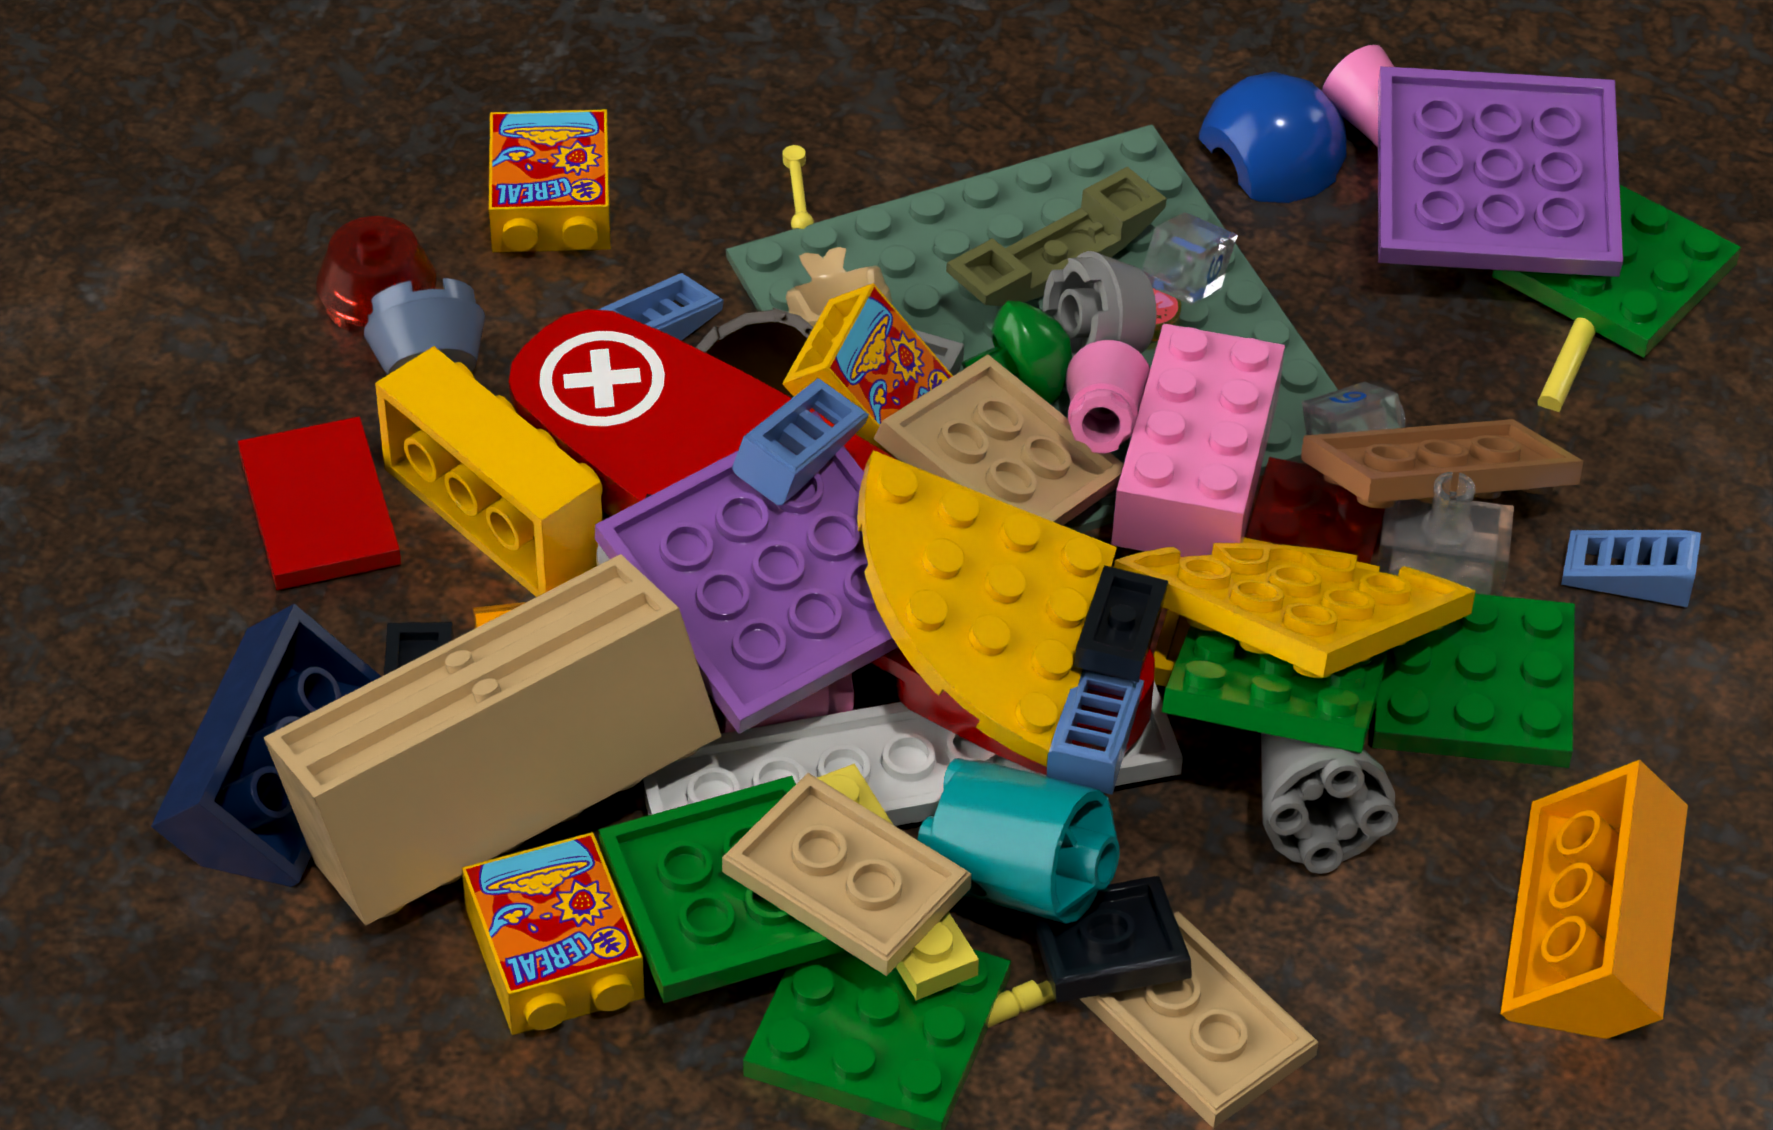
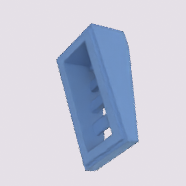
M680 273L598 310L617 312L682 341L721 312L724 300L683 273ZM674 300L678 301L679 303H681L682 305H684V307H680L679 305H677V304L674 303L673 301H674Z
M817 378L743 437L732 466L733 471L739 478L776 505H783L863 427L869 414L824 381ZM813 408L835 425L833 427L829 426L811 413L810 410Z
M1571 530L1561 585L1688 608L1696 574L1701 533L1688 530ZM1586 553L1598 555L1597 565H1584ZM1611 558L1624 560L1623 565H1610Z
M1083 669L1078 687L1070 689L1048 753L1046 777L1098 789L1103 793L1113 795L1143 692L1144 680L1135 682ZM1088 689L1116 696H1121L1124 698L1122 701L1095 694L1087 693ZM1085 705L1116 712L1118 715L1117 717L1082 710V707ZM1081 723L1112 730V733L1107 734L1077 727V724ZM1075 740L1106 747V750L1100 751L1074 745L1072 741Z

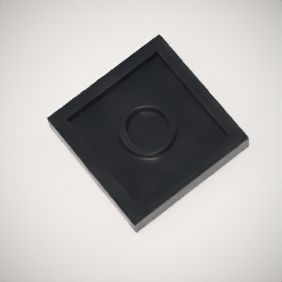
M1159 876L1109 884L1105 889L1097 892L1090 908L1074 922L1065 924L1028 914L1056 1003L1192 978L1191 958Z

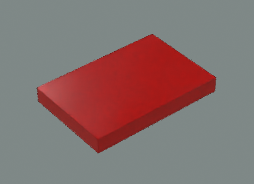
M360 416L238 441L241 463L276 590L401 564L399 545Z

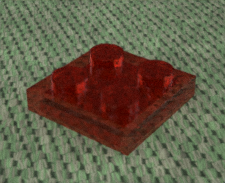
M1269 457L1246 538L1278 545L1317 548L1358 555V562L1372 564L1387 508H1373L1360 504L1357 501L1356 495L1342 486L1325 481L1323 478L1324 474L1310 465Z

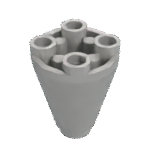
M1261 733L1262 820L1274 848L1294 862L1304 863L1307 870L1312 873H1329L1335 870L1341 862L1366 851L1381 836L1389 834L1396 827L1398 812L1395 808V791L1383 766L1364 749L1362 753Z

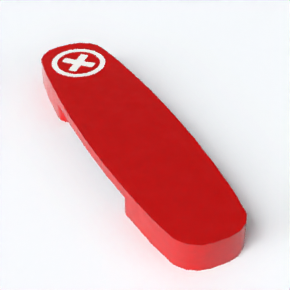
M587 309L563 315L545 326L523 346L514 358L509 375L510 401L516 413L534 428L543 429L548 432L558 447L577 463H585L594 470L603 488L601 495L602 510L610 517L646 498L647 494L653 495L738 451L742 439L747 433L792 399L751 375L667 333L609 310ZM819 414L826 424L831 427L835 425ZM856 434L844 445L863 472L873 450L894 458ZM899 647L871 662L897 677L898 697L901 703L909 710L987 751L993 752L1032 771L1047 775L1046 766L1017 754L977 729L976 726L980 720L960 706L948 693L944 691L938 696L910 665ZM1150 648L1140 680H1144V688L1125 753L1140 738L1151 717L1155 658ZM1088 689L1087 693L1095 694L1122 701L1124 698L1121 696H1116ZM1085 705L1082 707V710L1112 717H1117L1118 713ZM1081 723L1077 724V727L1107 734L1112 733V730ZM1075 740L1072 741L1074 745L1100 751L1106 750V747Z

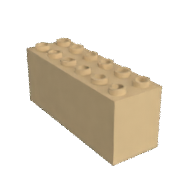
M620 554L265 736L264 740L314 863L366 926L379 918L397 913L407 903L439 886L448 885L459 880L462 877V867L484 862L500 854L516 850L524 841L560 822L576 818L584 809L618 791L634 787L644 777L676 760H683L694 755L701 747L722 736L679 607Z

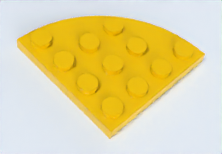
M873 450L866 463L859 490L857 525L858 531H861L863 535V544L868 566L864 571L876 608L891 637L910 665L938 696L945 691L960 706L980 720L976 726L977 729L1017 754L1047 767L1049 749L1070 689L1078 687L1083 670L1082 668L1073 667L1076 647L1104 565L1112 566L1117 547Z
M1213 543L1212 555L1180 557L1181 551L1175 547H1166L1116 559L1113 567L1167 580L1168 586L1163 608L1187 617V622L1195 628L1218 631L1239 640L1240 646L1249 652L1270 654L1291 663L1297 673L1311 678L1330 677L1335 672L1356 663L1367 661L1370 657L1396 646L1404 645L1407 641L1433 630H1439L1449 623L1470 615L1476 590L1450 580L1405 566L1401 567L1397 576L1357 568L1358 555L1278 544Z

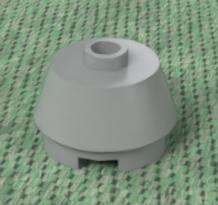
M1086 251L1076 258H1068L1069 263L1064 269L1052 270L1050 272L1044 290L1043 312L1048 315H1054V319L1059 321L1070 336L1072 358L1086 345L1101 340L1120 341L1132 346L1140 353L1147 349L1153 338L1156 326V300L1150 280L1140 268L1094 251Z

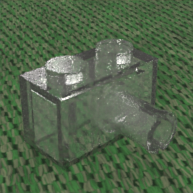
M1446 472L1438 476L1434 482L1432 503H1425L1416 499L1397 500L1393 507L1384 508L1377 566H1380V572L1398 576L1401 567L1405 566L1476 590L1475 594L1503 595L1509 564L1514 506L1472 501L1476 490L1475 484L1471 478L1462 473H1459L1457 490L1455 492L1450 491L1453 472Z

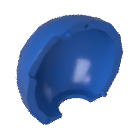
M1277 72L1246 77L1218 96L1208 111L1199 132L1200 141L1212 154L1217 152L1219 147L1230 156L1237 171L1239 186L1251 199L1258 202L1291 203L1316 196L1336 181V175L1347 157L1344 121L1335 104L1312 82Z

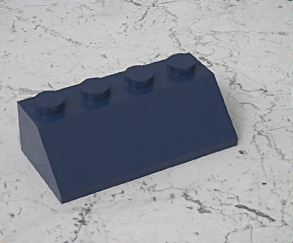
M296 604L247 628L151 827L202 867L289 887L298 884L311 858V853L264 737L382 676Z

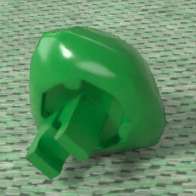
M1007 301L998 311L991 329L994 347L961 362L962 366L965 369L984 356L989 355L1053 406L1059 399L1066 382L1067 368L1072 359L1070 336L1059 321L1042 310L1021 301Z

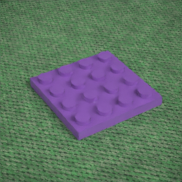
M1380 66L1378 79V263L1619 277L1623 264L1615 80Z
M817 411L812 412L815 416L824 421L821 418V416L817 413ZM844 446L783 505H776L734 473L732 466L738 453L736 451L595 524V540L609 559L622 554L679 607L705 688L738 734L898 648L876 608L864 571L868 566L863 544V535L861 531H858L857 525L859 490L864 472Z

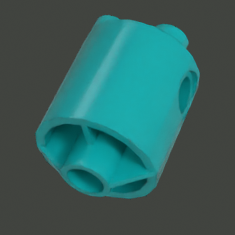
M955 758L950 762L944 776V791L935 815L928 816L923 821L917 840L972 873L971 888L964 897L1065 924L1077 921L1090 908L1097 892L1105 889L1111 883L1118 866L1120 849L1109 798L1098 789L982 760L969 761Z

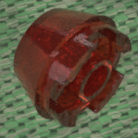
M367 216L344 224L334 233L317 275L316 290L331 320L342 329L350 331V324L365 327L369 322L368 315H371L373 312L371 299L379 292L406 281H411L413 292L435 289L437 277L431 260L408 226L389 217Z

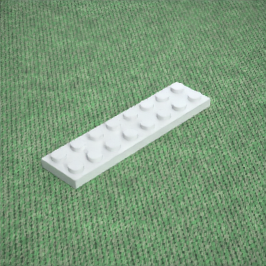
M1155 681L1150 721L1140 738L1124 754L1115 786L1181 774L1183 757L1167 713L1162 712L1163 703ZM901 702L750 728L740 734L737 731L722 733V737L701 747L694 755L683 760H676L641 779L640 785L648 815H652L788 776H793L797 784L807 773L817 778L855 764L893 825L898 826L924 821L928 816L935 815L944 791L945 772L950 762L955 758L969 761L982 760L1042 776L1046 775L1032 771L993 752L987 751L914 713Z

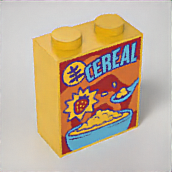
M607 109L490 112L489 219L492 253L611 249Z
M872 283L829 299L782 384L794 397L817 378L821 379L869 414L866 423L856 435L893 456L873 439L881 422L953 377V375L878 287Z
M593 832L462 867L466 911L512 1035L533 1029H550L565 1020L597 1011H614L624 1007L629 1002L645 998L643 957Z

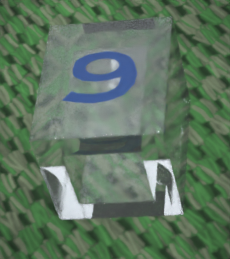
M1184 212L1155 227L1142 271L1150 280L1152 288L1192 305L1221 289L1237 234Z
M1367 382L1358 383L1302 401L1306 435L1404 428L1406 423L1404 409L1399 402L1398 393Z

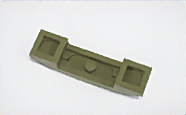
M1125 167L1084 189L1081 208L1007 248H1004L992 238L947 262L946 272L985 305L1003 306L1007 301L1027 302L1044 296L1047 279L1052 270L1064 269L1069 263L1068 258H1076L1086 251H1094L1108 257H1113L1134 240L1165 209L1167 198L1129 167Z

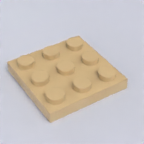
M989 355L984 356L884 419L873 438L899 461L1062 526L1118 487L1124 465L1113 454L1093 453L1086 444L1076 441L1067 417Z

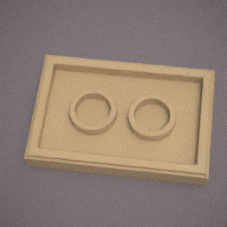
M807 773L722 857L723 873L885 976L904 959L971 888L972 873L810 773Z
M1177 911L1174 913L1191 958L1192 978L1086 997L1080 1000L1210 1126L1215 1128L1317 1055L1318 1041Z

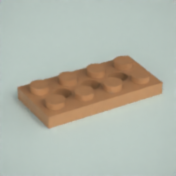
M1514 419L1305 435L1301 452V460L1324 474L1323 478L1325 481L1344 487L1357 496V501L1360 504L1373 508H1391L1395 505V501L1409 499L1440 504L1447 502L1449 496L1466 494L1482 499H1495L1501 496L1502 491L1522 490L1532 494H1549L1557 486L1580 485L1584 462Z

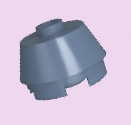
M443 278L444 289H426L413 292L411 281H406L386 288L371 299L373 312L371 315H368L369 322L364 328V337L386 375L433 346L454 363H463L471 372L475 369L484 328L485 312L476 304L474 289L470 285L459 280Z

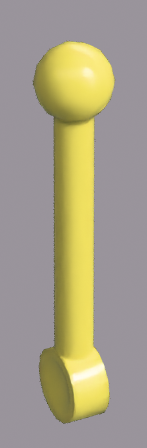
M791 145L783 150V164L790 168L795 207V215L792 217L791 227L792 229H805L813 224L814 220L807 213L801 169L806 162V152L804 148L798 145Z

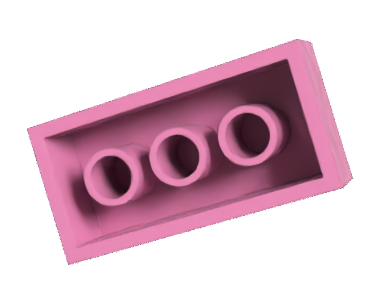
M1163 323L1116 490L1111 545L1140 551L1175 547L1181 551L1180 557L1212 555L1213 543H1243L1277 406L1285 345Z

